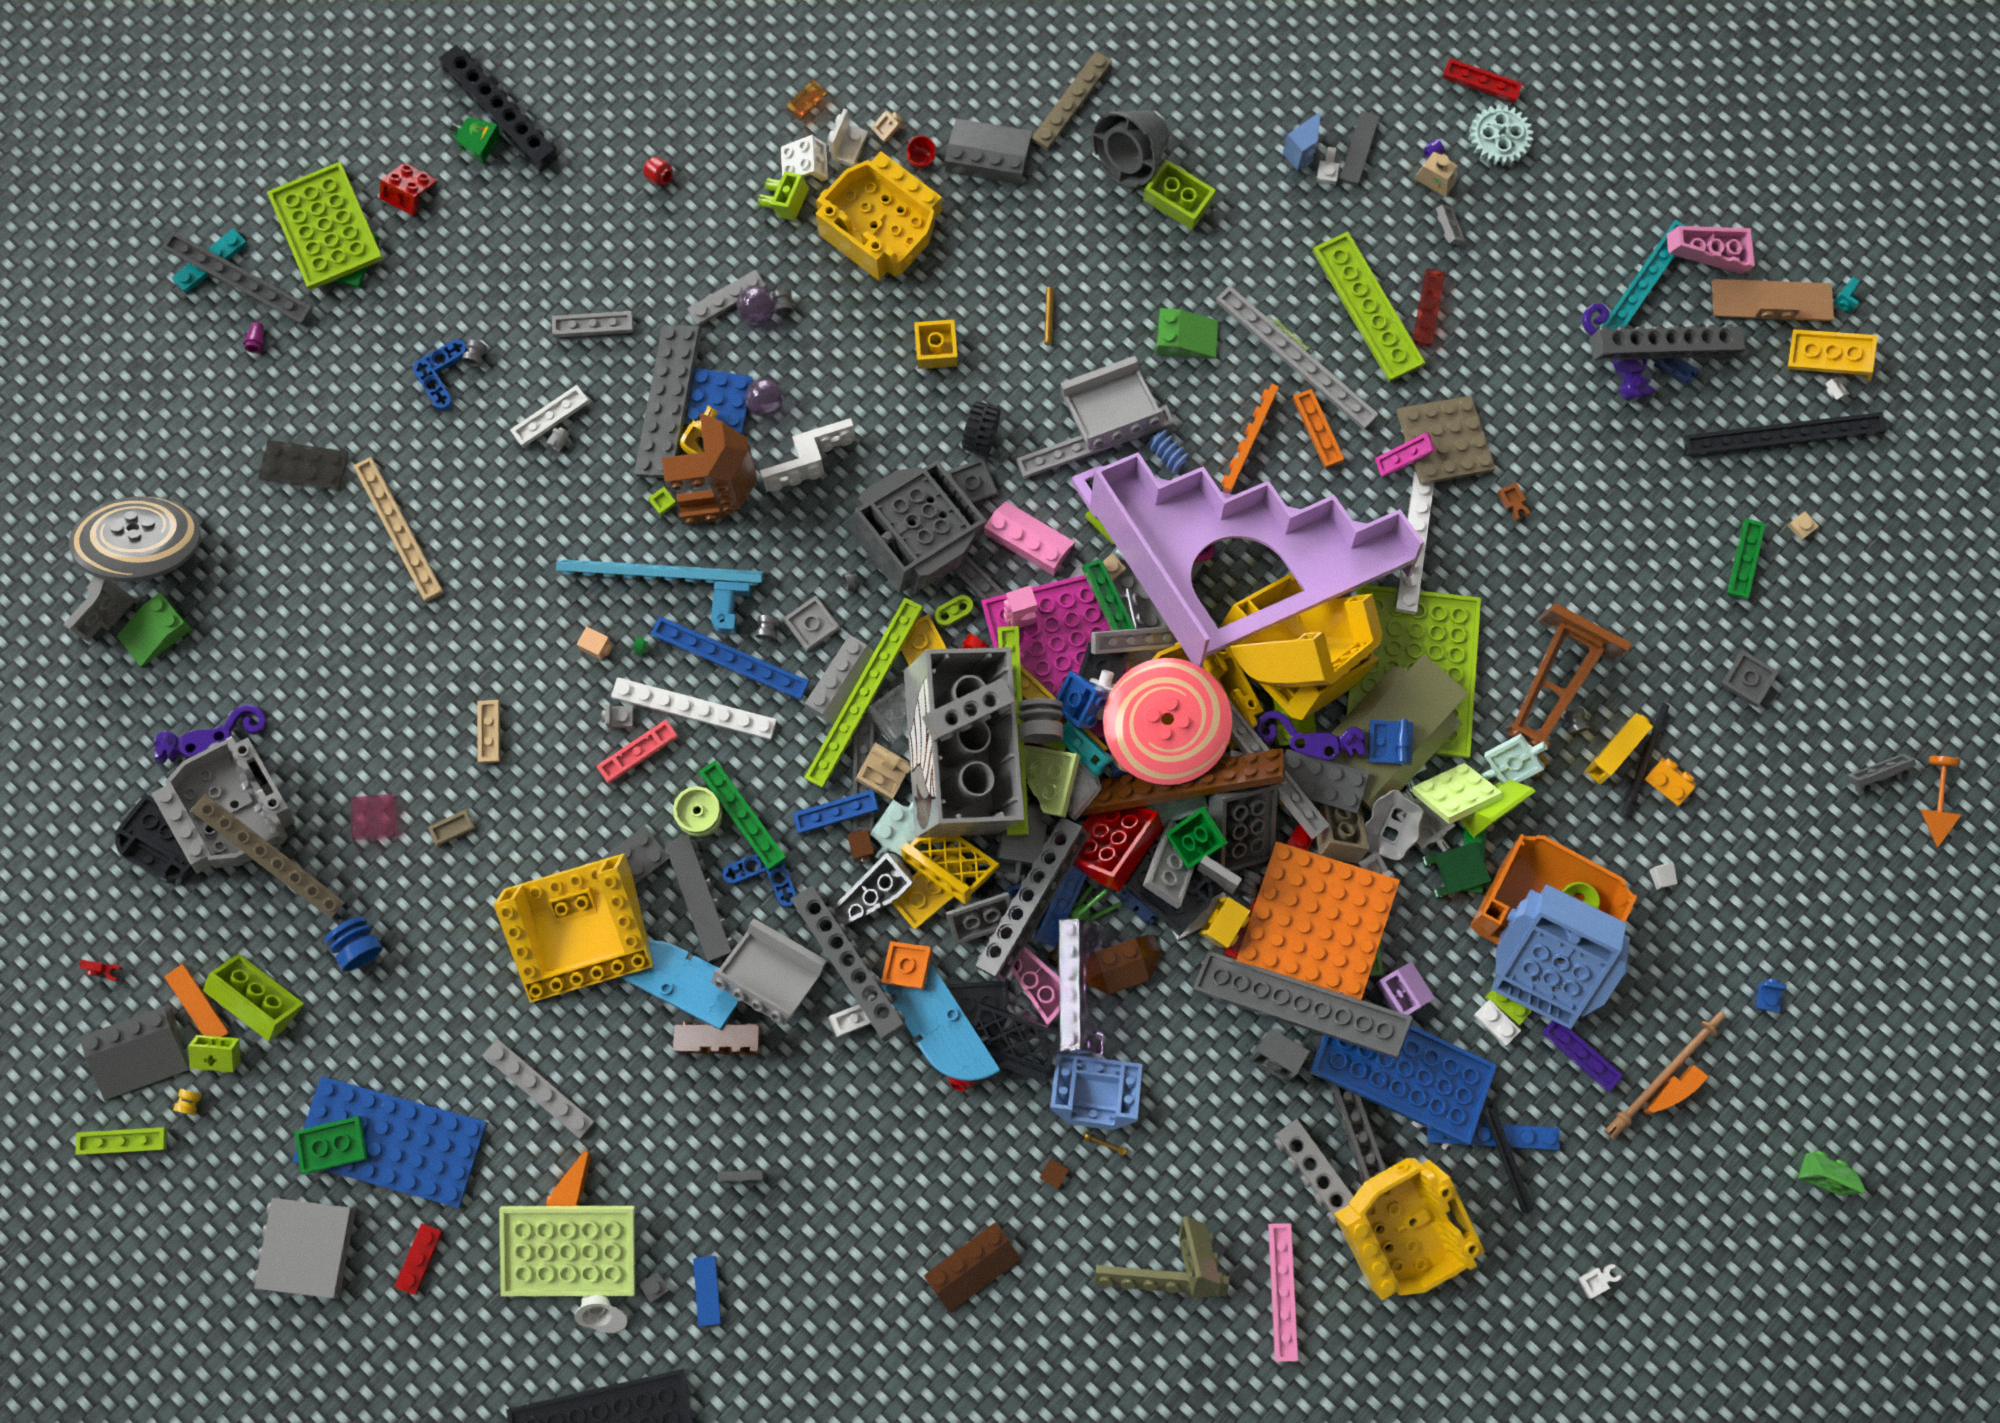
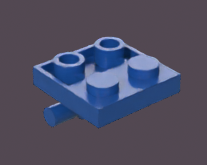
M1399 719V721L1370 720L1368 763L1411 765L1413 722H1408V719Z

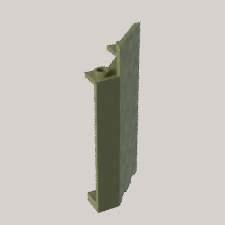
M1425 654L1409 670L1405 667L1401 669L1394 665L1332 731V734L1341 736L1349 727L1357 726L1361 728L1366 737L1364 742L1367 743L1365 745L1367 756L1359 755L1356 749H1353L1354 755L1350 756L1346 749H1342L1335 759L1328 761L1369 772L1361 804L1372 812L1373 804L1378 798L1392 790L1400 791L1461 725L1457 718L1458 714L1454 709L1469 692ZM1399 719H1408V722H1413L1411 765L1368 763L1370 720L1399 721ZM1332 746L1325 747L1326 755L1331 756L1334 754L1335 751Z

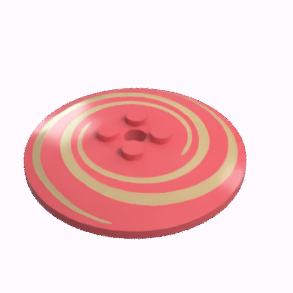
M1161 658L1137 665L1118 680L1106 701L1103 727L1106 742L1112 755L1127 772L1148 783L1179 785L1201 777L1220 760L1231 736L1232 713L1229 700L1223 688L1205 669L1189 661ZM1165 714L1173 716L1174 722L1171 725H1164L1161 718Z

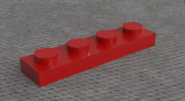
M1449 58L1442 76L1443 79L1512 103H1516L1523 83L1451 58Z

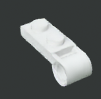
M877 996L873 997L869 1001H874L877 998ZM859 1004L828 1017L836 1037L872 1024ZM889 1010L881 1011L879 1018L884 1019L888 1017Z

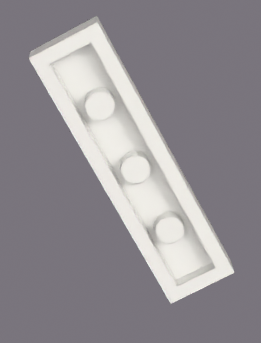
M576 385L510 429V431L523 448L589 404V401Z

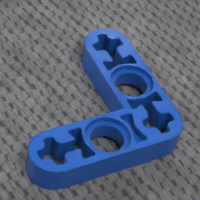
M456 339L421 358L413 365L415 375L439 411H448L452 407L453 401L437 374L462 360L463 353L467 352V347L462 340ZM459 347L461 352L458 353L455 348ZM448 351L450 352L452 358H450L447 354ZM440 355L446 357L445 362L442 364L435 362L436 358ZM424 367L429 376L425 377L420 368ZM432 381L438 382V386L434 390L428 389V384ZM438 394L442 395L446 402L442 405L437 397Z
M755 854L724 868L723 878L731 885L741 883L767 872L780 905L786 908L794 906L792 901L787 903L786 900H781L784 898L782 889L777 891L778 888L785 887L789 895L793 894V897L796 896L784 862L777 866L782 865V868H776L770 872L759 856ZM750 861L758 863V869L755 872L747 871L746 866ZM742 865L745 876L740 872L735 875L736 879L734 880L731 877L727 878L730 870L733 869L734 872L740 871L739 866ZM777 873H783L786 876L785 881L781 884L774 882V876Z

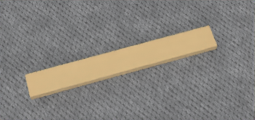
M369 457L354 465L353 467L423 600L428 602L444 594L373 458Z

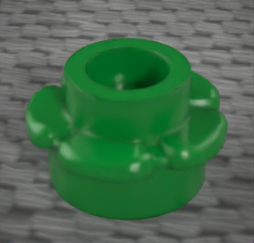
M643 636L642 638H635L634 654L642 657L643 653H647L648 641H644Z

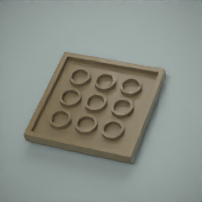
M1472 396L1401 407L1396 411L1406 442L1427 432L1430 433L1436 449L1435 453L1413 463L1420 485L1490 473L1496 469Z

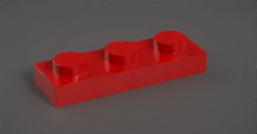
M423 1223L420 1224L394 1286L395 1288L417 1295L443 1231Z

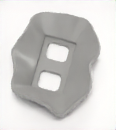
M1392 790L1378 798L1373 804L1371 819L1365 823L1369 846L1368 852L1373 853L1376 851L1381 857L1391 860L1403 859L1407 851L1420 839V824L1424 816L1423 809L1404 797L1398 790ZM1394 808L1406 811L1407 816L1404 822L1392 818L1391 815ZM1387 826L1398 831L1396 840L1392 841L1383 836Z

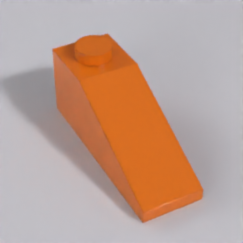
M584 1151L553 1189L552 1194L548 1195L546 1206H580L592 1153Z

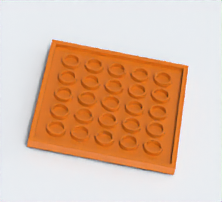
M1276 841L1236 961L1264 968L1331 991L1342 992L1344 995L1362 1000L1400 880Z

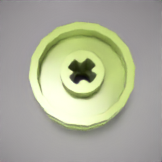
M699 786L687 788L675 799L673 806L674 818L682 831L689 836L697 838L709 836L721 825L723 818L722 807L714 793L707 788Z

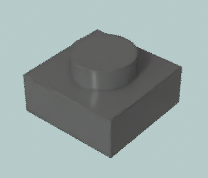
M659 1271L639 1284L650 1303L670 1291Z

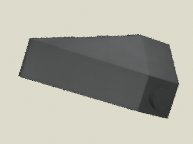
M886 852L832 907L837 914V917L834 919L839 924L843 923L846 926L899 899L914 884L910 869L898 855Z

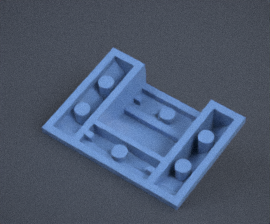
M1057 1052L1050 1110L1071 1125L1115 1130L1137 1122L1143 1064Z

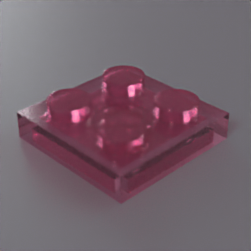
M394 794L351 797V838L353 840L396 837Z

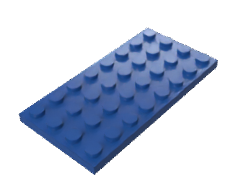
M1411 1025L1399 1059L1323 1035L1309 1073L1468 1146L1471 1144L1497 1065Z
M321 1076L303 1129L361 1116L368 1160L324 1171L461 1208L488 1122ZM296 1148L292 1162L299 1163Z

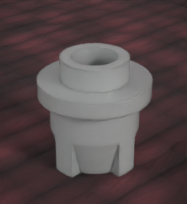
M561 427L559 429L554 428L552 435L546 442L559 452L566 442H570L568 437L570 434Z

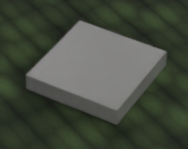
M814 596L783 618L784 623L806 652L840 630V626L817 596Z

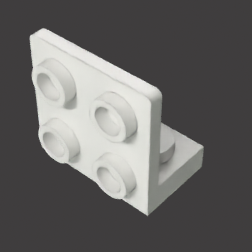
M843 109L842 114H838L836 118L835 130L831 131L828 137V142L830 143L829 152H831L833 161L853 167L867 139L868 131L850 125L848 110Z
M810 135L781 147L782 176L784 171L802 174L803 177L811 174L820 181L828 179L826 143Z

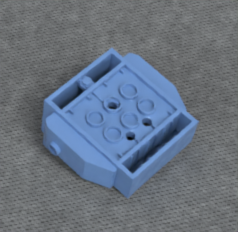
M1547 884L1541 893L1530 890L1526 899L1522 900L1516 909L1512 908L1507 917L1509 921L1500 935L1496 949V974L1491 990L1571 1029L1580 1015L1585 1016L1603 1006L1621 978L1628 972L1630 966L1627 964L1630 938L1624 935L1626 923Z

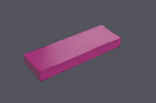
M1426 432L1376 457L1375 461L1381 477H1386L1435 453L1436 449L1430 433Z

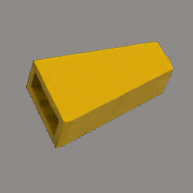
M1638 713L1633 715L1584 772L1599 785L1602 784L1616 771L1653 727L1649 720Z

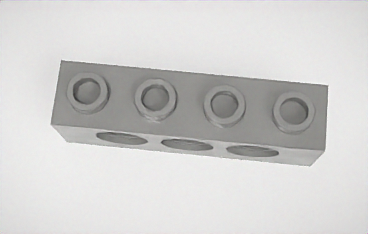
M1001 678L925 714L922 719L933 741L940 738L943 742L953 737L952 732L958 729L960 732H964L972 728L971 723L977 720L979 723H983L991 719L990 714L996 711L998 714L1011 709L1009 705L1015 700L1004 678ZM984 698L991 699L992 707H988L985 704ZM965 707L972 708L974 715H967ZM946 716L953 717L955 724H948Z

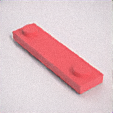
M666 719L596 767L607 783L610 784L679 737Z

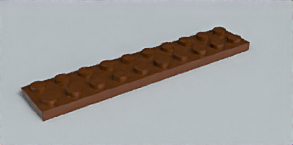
M1271 749L1264 752L1220 759L1213 768L1201 777L1179 785L1152 784L1130 774L1116 779L1113 777L1077 784L1074 812L1076 817L1285 782L1284 749Z

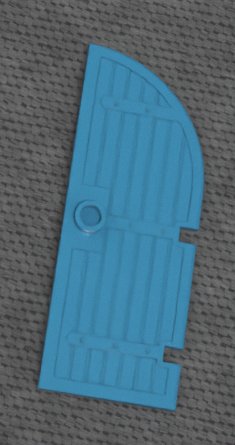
M648 941L653 966L619 976V978L719 1030L723 1028L740 1003L733 995L718 989L711 983L714 970H719V967L695 955L689 961L687 960L689 952L668 942Z
M931 961L924 990L889 985L881 986L883 991L888 992L891 997L897 996L898 999L893 1003L895 1010L899 1009L905 1017L906 1021H904V1024L914 1039L919 1035L922 1036L923 1039L917 1045L929 1063L939 1072L954 1079L973 1081L990 1077L1001 1071Z

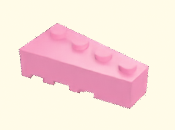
M1678 226L1667 234L1669 254L1739 274H1744L1755 267L1751 228Z
M1026 946L1024 947L1011 971L1046 1024L1050 1025L1076 996L1077 992Z

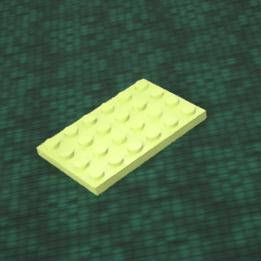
M635 1206L500 1207L501 1296L635 1295Z

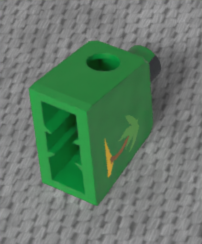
M471 117L466 118L462 126L453 123L450 127V134L456 136L455 142L458 148L482 164H485L501 135L497 124Z

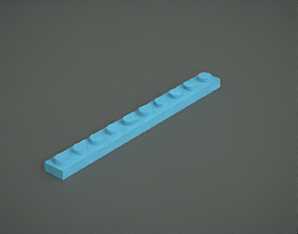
M560 559L556 562V570L562 571V574H575V571L583 572V575L587 576L603 573L605 577H615V574H623L624 578H636V575H643L644 579H656V576L664 577V580L670 581L677 580V578H685V581L688 582L705 579L707 583L726 580V582L743 581L750 583V585H758V582L761 583L764 580V571Z

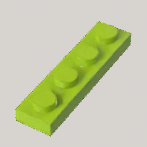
M165 1127L76 1133L75 1155L167 1150V1128Z

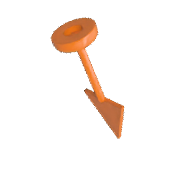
M1929 756V763L1931 765L1941 767L1937 811L1920 809L1937 847L1940 846L1962 815L1943 812L1947 768L1958 767L1961 759L1955 757Z

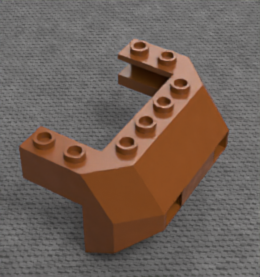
M700 413L704 452L662 458L664 480L667 489L681 490L687 486L698 488L709 483L711 485V490L676 494L680 507L679 518L681 523L686 525H694L699 521L715 522L739 510L757 482L756 467L747 438L724 422Z

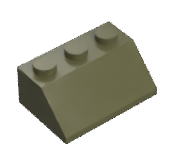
M1184 1216L1178 1239L1192 1299L1219 1295L1220 1287L1223 1286V1276L1217 1270L1218 1256L1216 1252L1213 1253L1212 1249L1214 1244L1213 1235L1211 1232L1208 1233L1206 1224Z

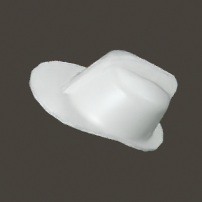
M602 1295L584 1296L581 1307L574 1315L575 1321L579 1325L605 1333L621 1331L626 1327L628 1321L625 1313L618 1308L612 1307L610 1301Z

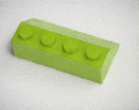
M237 954L210 972L203 989L206 994L268 1042L285 1030L304 1005L298 998L240 954Z

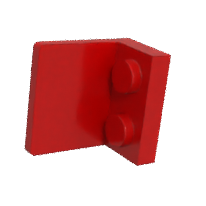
M403 163L381 179L379 199L413 216L417 213L419 196L435 185L436 179L413 168L411 165Z

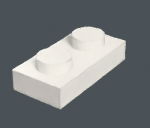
M1488 1000L1473 1015L1504 1046H1507L1521 1031L1491 1000Z

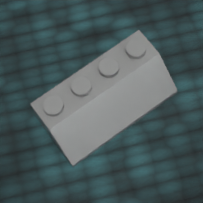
M849 635L805 702L806 709L834 725L874 651L868 645Z

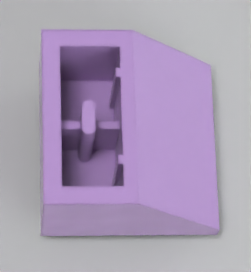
M1412 962L1397 969L1376 983L1391 1010L1405 1015H1409L1435 999Z

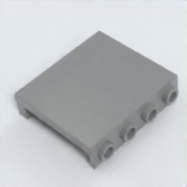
M1135 356L1060 383L1062 397L1089 450L1100 448L1104 444L1118 441L1125 436L1137 434L1141 430L1156 427L1164 422L1163 409L1158 408L1138 369V361Z
M753 918L746 934L719 970H714L711 983L718 989L733 995L735 999L750 1005L754 1010L769 1016L774 1022L786 1026L822 975L827 960Z
M272 1198L266 1210L268 1216L267 1225H264L262 1230V1238L264 1240L263 1246L258 1251L257 1259L259 1266L253 1276L254 1289L340 1298L356 1208Z

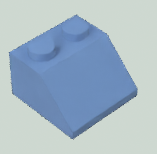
M1319 113L1287 134L1283 155L1296 170L1309 166L1313 161L1318 142L1321 117Z

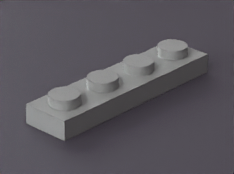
M754 270L690 306L687 310L696 325L700 327L766 289V285L758 272Z
M632 311L552 316V335L554 338L633 333Z

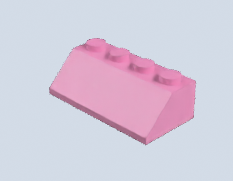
M1007 501L994 511L984 528L985 536L1053 576L1075 544L1073 540Z

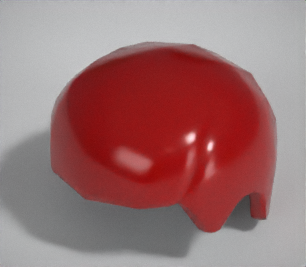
M923 135L915 136L908 144L906 150L907 160L913 167L920 169L929 167L934 162L936 156L935 143L929 137Z

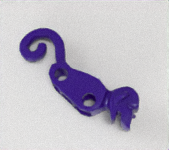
M1595 303L1589 306L1582 315V325L1590 336L1598 330L1591 322L1593 312L1597 311L1600 314V317H1596L1593 320L1595 325H1601L1609 318V310L1602 303ZM1636 359L1612 360L1616 372L1624 379L1620 387V394L1625 400L1636 401L1639 398L1642 399L1654 394V388L1647 385L1651 380L1641 376L1647 366V359H1642V366H1639Z
M242 705L231 712L224 726H219L215 729L189 731L181 737H177L167 730L161 731L156 735L153 743L156 747L154 750V760L157 764H164L167 759L173 763L179 754L189 759L208 749L211 744L222 742L230 736L233 737L231 731L238 719L249 713L258 718V724L255 726L251 725V718L245 717L243 720L245 730L252 735L260 734L267 726L266 717L258 707Z
M1279 711L1265 712L1257 720L1255 732L1264 743L1273 741L1277 736L1275 724L1269 726L1270 733L1268 735L1262 732L1264 723L1268 719L1274 718L1279 720L1291 735L1289 739L1290 746L1298 753L1323 760H1333L1342 749H1346L1350 756L1354 755L1353 749H1356L1359 755L1367 756L1365 749L1367 743L1364 742L1366 737L1362 729L1357 726L1349 727L1341 736H1336L1330 732L1309 734L1298 732L1290 719ZM1298 738L1305 740L1303 748H1299L1296 745ZM1332 746L1335 751L1334 754L1331 756L1326 755L1325 747Z

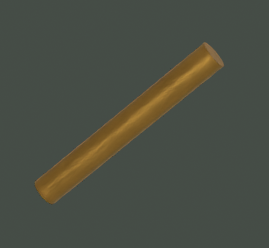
M1053 287L1046 288L1045 345H1052Z

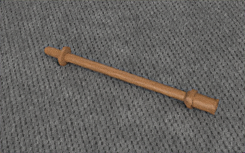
M1718 1012L1709 1023L1702 1021L1701 1026L1703 1029L1625 1112H1618L1614 1121L1604 1129L1607 1135L1615 1129L1610 1136L1611 1139L1615 1140L1626 1127L1632 1125V1117L1709 1035H1718L1715 1028L1725 1019L1726 1015L1724 1012Z

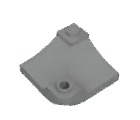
M95 576L86 587L89 591L87 599L63 624L87 642L101 627L109 631L136 601L135 598L115 582Z

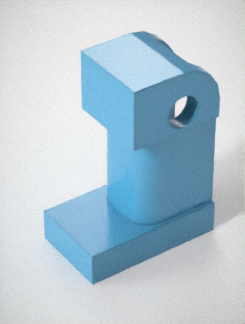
M714 582L711 622L718 633L736 635L735 598L736 596L751 597L752 589L750 583Z

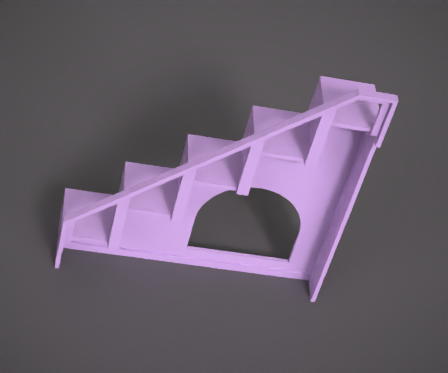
M1139 452L1109 465L1097 466L1073 476L1071 479L1072 484L1094 518L1100 520L1190 661L1203 668L1205 657L1399 569H1402L1406 576L1410 577L1424 544L1400 509L1368 524L1361 523L1350 518L1335 495L1303 509L1286 506L1269 481L1236 495L1221 492L1204 466L1170 481L1156 478ZM1094 478L1091 490L1086 481ZM1225 539H1249L1269 547L1284 561L1303 591L1218 629L1194 592L1191 582V570L1194 561L1205 548Z

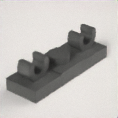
M1903 753L1848 774V782L1856 785V791L1863 795L1865 785L1867 789L1873 791L1875 788L1873 782L1886 781L1891 776L1901 780L1902 771H1904V774L1912 776L1911 768L1917 766L1916 760Z

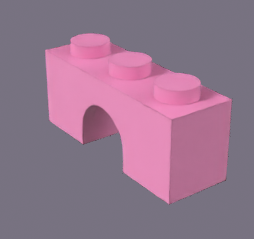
M1031 586L1006 593L1005 607H1003L1006 624L1022 628L1036 623L1035 611H1037V602Z

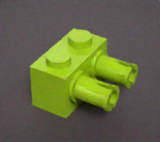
M784 171L781 181L771 178L767 179L768 182H765V189L767 191H774L775 194L773 197L761 194L760 198H758V206L773 209L778 218L795 221L809 187L802 174Z

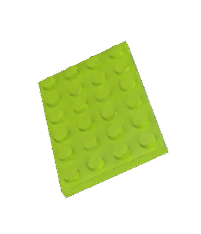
M341 162L267 191L309 291L384 260Z

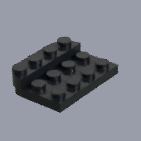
M145 793L115 832L116 848L125 860L160 881L180 885L192 875L190 871L193 868L154 798Z
M1153 844L1123 887L1180 937L1198 916L1209 907L1213 898L1211 880L1207 875L1204 877L1194 868L1182 905L1179 908H1175L1143 886L1158 845Z

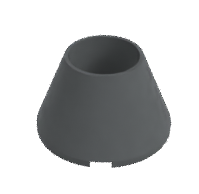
M1149 110L1106 113L1097 120L1092 131V146L1095 156L1098 155L1103 163L1101 167L1113 180L1128 187H1138L1152 179L1169 140V133L1165 122L1159 115Z

